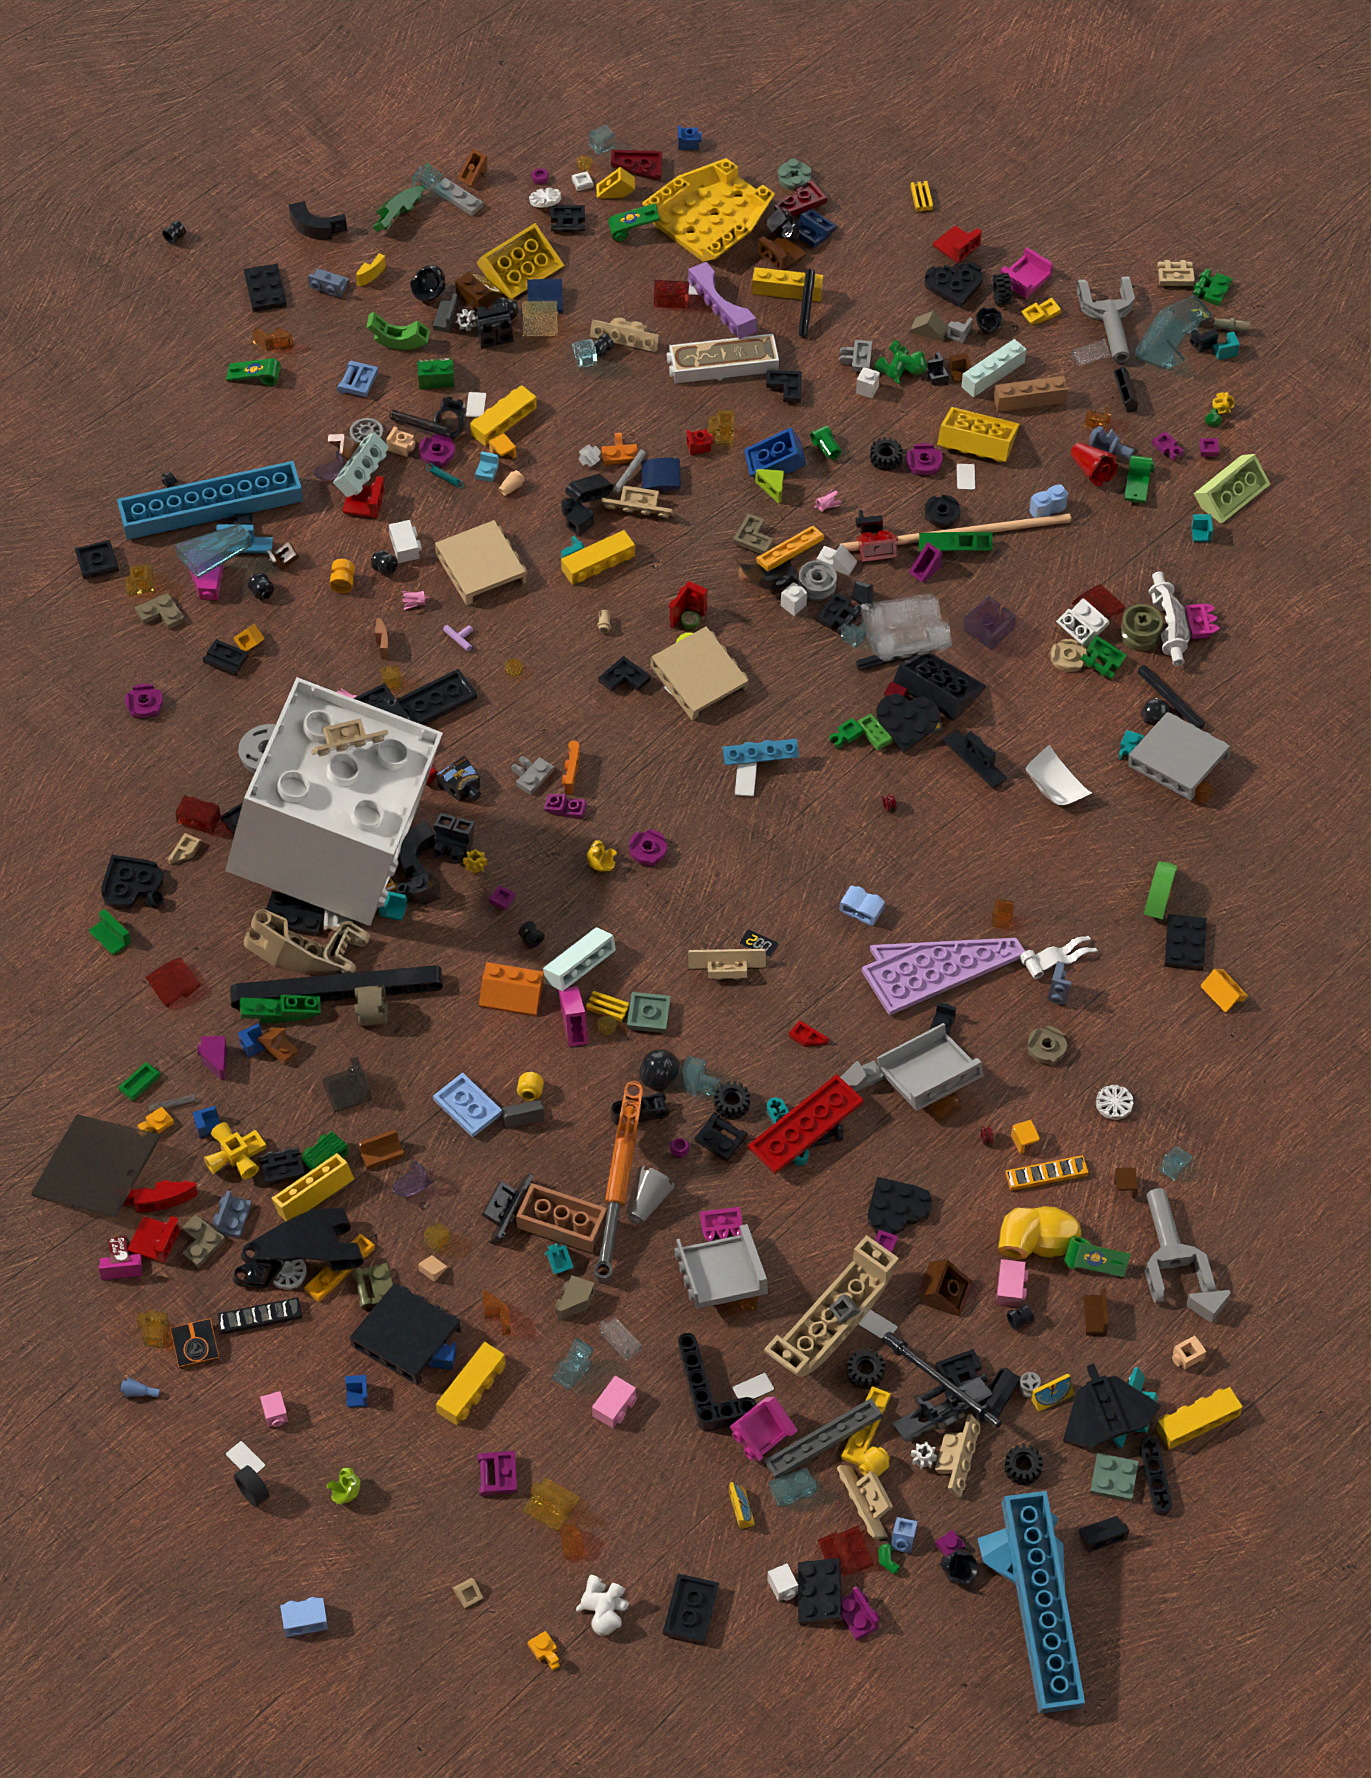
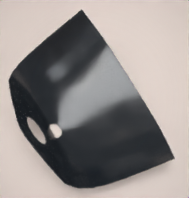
M736 559L745 575L760 588L776 590L798 581L790 559L768 572L759 564H740Z

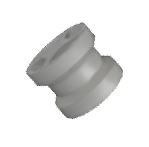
M1033 1372L1023 1374L1019 1384L1020 1393L1026 1398H1032L1033 1390L1040 1387V1377Z

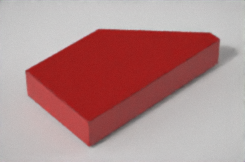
M800 1020L788 1033L790 1039L803 1047L829 1043L828 1037Z

